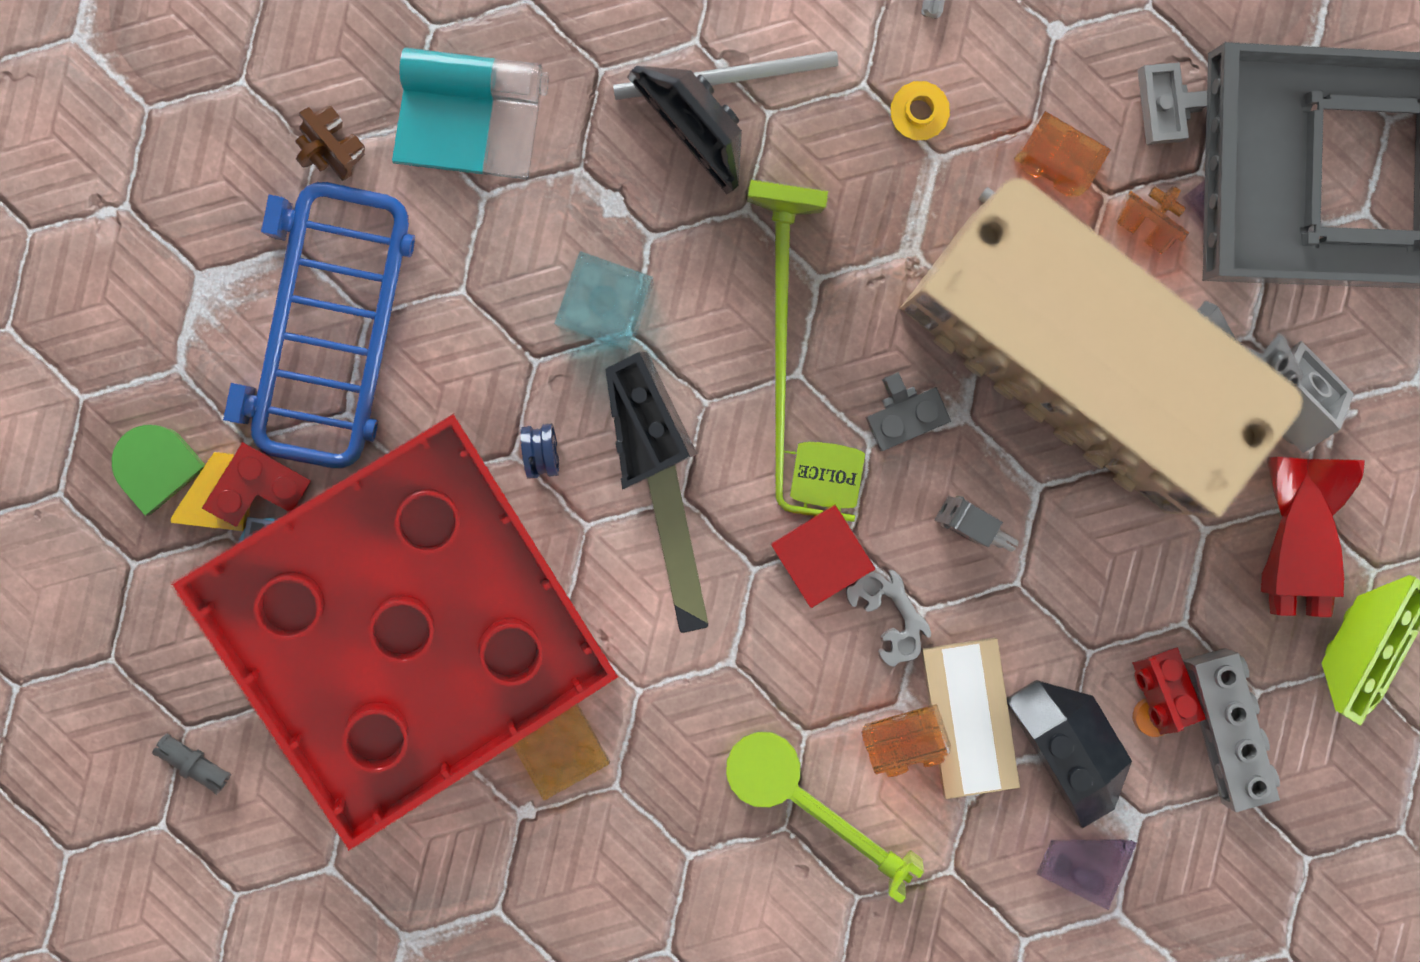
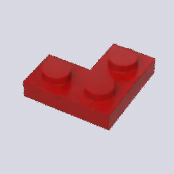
M242 442L201 508L237 527L256 495L291 512L311 480Z

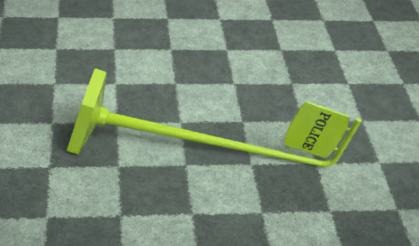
M750 180L747 202L772 211V221L775 222L776 500L783 510L790 513L816 516L824 511L807 508L808 504L822 507H831L836 504L841 512V508H854L857 506L865 459L864 452L844 445L809 441L800 442L797 452L784 450L790 225L794 224L796 215L821 213L826 208L829 191ZM784 453L796 454L790 496L792 499L804 502L803 507L789 505L783 498ZM842 513L846 521H855V515Z

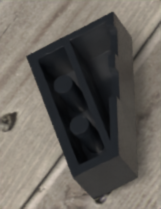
M637 352L605 369L611 414L614 417L617 438L616 450L617 454H619L622 473V490L697 454L648 352Z

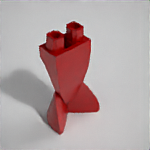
M1268 457L1267 463L1272 488L1282 518L1267 563L1262 572L1261 592L1269 594L1270 614L1296 616L1297 596H1306L1307 616L1332 617L1335 597H1344L1345 579L1342 548L1333 515L1346 504L1360 485L1364 474L1365 460Z

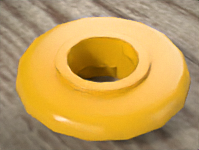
M913 81L902 86L894 95L891 103V119L895 128L904 137L912 140H928L937 136L946 127L950 116V106L945 93L937 85L927 81ZM914 101L926 102L931 109L930 117L925 120L916 119L910 112V105Z

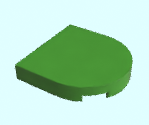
M142 425L129 430L119 439L112 454V471L117 483L145 516L153 514L200 474L205 466L204 462L177 432L158 425Z

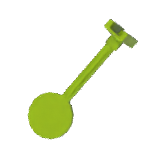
M758 731L744 736L733 746L727 759L726 776L731 790L740 800L754 807L767 808L781 804L786 799L792 800L877 864V869L889 877L888 895L902 904L906 898V888L903 880L909 884L913 878L909 872L919 879L924 873L923 859L910 850L901 859L891 850L889 852L885 851L798 785L801 763L796 749L786 738L773 732Z

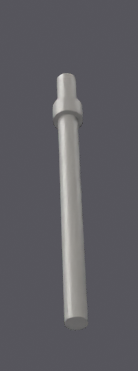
M837 51L700 71L694 72L696 77L699 74L702 75L712 86L837 67L838 55ZM631 82L613 85L615 100L642 96Z

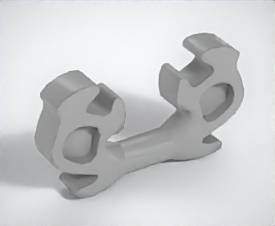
M889 570L888 573L891 577V582H889L880 574L872 571L852 585L847 586L845 591L846 597L853 607L857 606L858 597L861 596L866 599L867 604L864 609L867 612L873 611L881 605L882 595H887L893 600L904 619L905 630L899 632L897 629L891 628L885 631L881 638L884 641L890 640L891 650L879 649L878 653L884 662L895 667L899 662L911 661L919 656L921 651L919 631L921 630L926 637L930 638L931 630L927 621L917 613L908 598L900 575L893 570Z

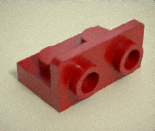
M1178 647L1132 662L1135 669L1134 677L1136 684L1144 692L1149 705L1150 720L1158 728L1160 735L1183 731L1184 727L1206 720Z

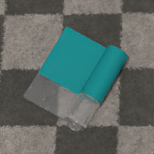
M405 47L400 58L399 74L403 95L392 157L393 164L529 180L541 95L547 96L549 86V73L543 72L542 64Z

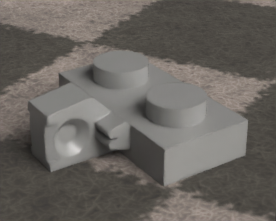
M1180 63L1144 65L1138 69L1146 145L1182 142L1188 139L1187 121L1191 119L1190 113L1201 112L1203 108L1207 107V91L1188 92L1187 85H1182Z

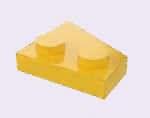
M214 452L172 515L170 523L244 531L247 518L250 515V507L237 527L201 508L234 454Z

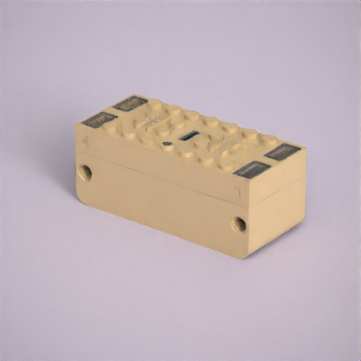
M1024 179L1007 181L969 217L900 307V310L936 336L933 341L942 350L949 354H952L953 351L966 359L963 364L968 370L979 377H982L983 374L988 376L995 382L993 388L1009 400H1012L1013 397L1018 399L1025 405L1023 411L1039 423H1042L1043 420L1048 422L1055 428L1053 434L1069 446H1072L1073 443L1078 445L1085 451L1083 457L1099 469L1105 466L1115 474L1113 480L1129 492L1135 489L1165 513L1220 517L1292 424L1302 408L1301 394L1293 384Z

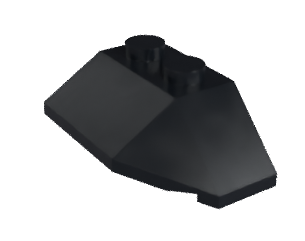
M636 65L627 76L630 82L726 194L734 191L739 186L742 130L737 125L739 119L734 111L726 104L721 106L712 96L714 93L713 87L700 74L696 77L691 70Z
M1035 680L1007 697L1008 706L1081 828L1088 826L1115 810L1132 760L1094 696Z

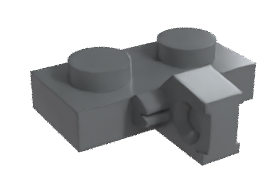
M899 372L882 379L889 395L888 398L882 400L885 409L866 417L880 452L951 422L937 387L917 395L914 387L906 390Z

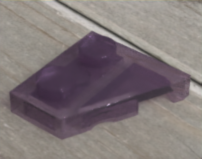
M1129 839L1051 840L1036 875L1109 910L1137 843Z

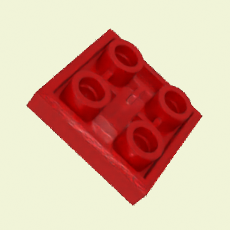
M836 504L771 543V546L810 608H813L876 569Z

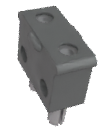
M947 496L935 518V521L940 523L942 528L951 529L966 539L986 547H990L992 543L999 548L1003 547L1012 552L1016 548L1006 543V541L1015 546L1018 545V540L999 530L1003 524L1002 521L974 506L962 496Z

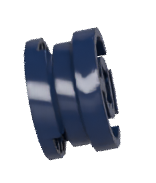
M552 423L542 424L541 429H533L531 426L521 427V450L527 479L538 478L539 474L544 473L548 477L559 476L557 439Z

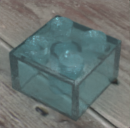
M580 251L554 324L561 330L630 353L654 285L653 277Z

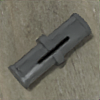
M168 733L156 744L159 748L155 747L152 754L180 770V776L185 779L191 777L216 795L226 785L227 782L225 780H229L231 777L230 772H226L204 758V752L199 749L193 751Z

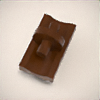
M328 106L315 113L310 107L299 112V116L303 119L299 130L304 135L298 137L295 142L301 148L296 157L301 167H308L314 164L321 172L330 166L342 181L352 176L353 165L365 155L364 144L354 134L349 135L340 142L335 139L332 134L342 128L343 122L332 106Z

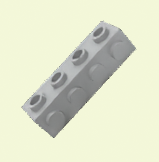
M1224 648L1183 660L1206 717V720L1199 723L1222 804L1234 812H1239L1280 800L1276 788L1280 786V780L1276 769L1269 763L1266 751L1270 749V744L1266 733L1259 727L1256 716L1260 712L1259 704L1255 695L1249 691L1246 680L1249 677V668L1245 659L1238 652Z

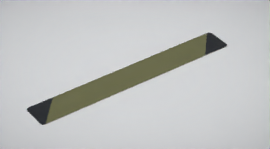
M674 465L648 478V484L679 631L685 633L707 628L709 624L676 467Z

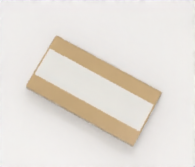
M994 637L921 649L944 798L950 799L1020 788L998 639Z

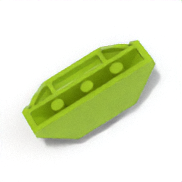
M1408 575L1357 596L1353 605L1345 612L1343 623L1335 638L1326 648L1325 657L1321 664L1335 711L1360 726L1365 721L1367 714L1371 713L1383 699L1419 633L1420 580L1418 578Z

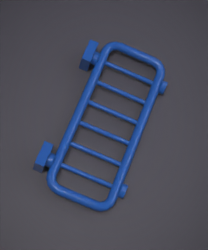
M315 182L306 186L299 193L294 210H292L293 204L284 197L268 194L261 232L270 238L283 241L286 240L287 232L290 233L257 396L254 395L255 387L230 383L223 420L249 424V419L252 418L251 437L255 446L262 453L272 457L332 469H343L353 465L360 458L365 441L374 442L377 434L378 420L370 419L402 257L412 256L415 235L407 234L409 216L405 206L398 199L386 194L344 185ZM327 197L387 210L394 218L391 238L308 221L311 205L316 198ZM309 228L389 245L384 274L381 275L301 258L306 229ZM299 265L382 282L376 312L293 295ZM291 303L374 319L369 348L286 332ZM284 339L367 356L361 386L278 369ZM282 377L359 393L354 422L271 406L276 378ZM269 414L352 430L349 446L345 452L334 454L272 441L266 433Z

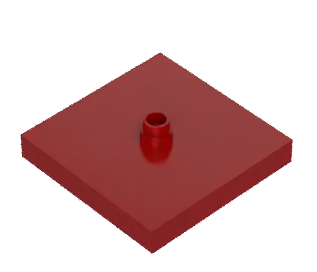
M454 414L171 584L349 851L618 678Z

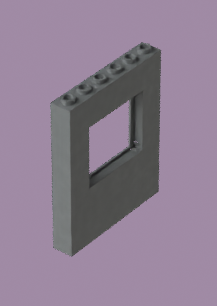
M1224 42L1208 53L1202 281L1420 289V52ZM1317 104V110L1311 111L1312 106ZM1324 109L1416 114L1413 230L1321 227ZM1314 226V232H1308L1309 227Z

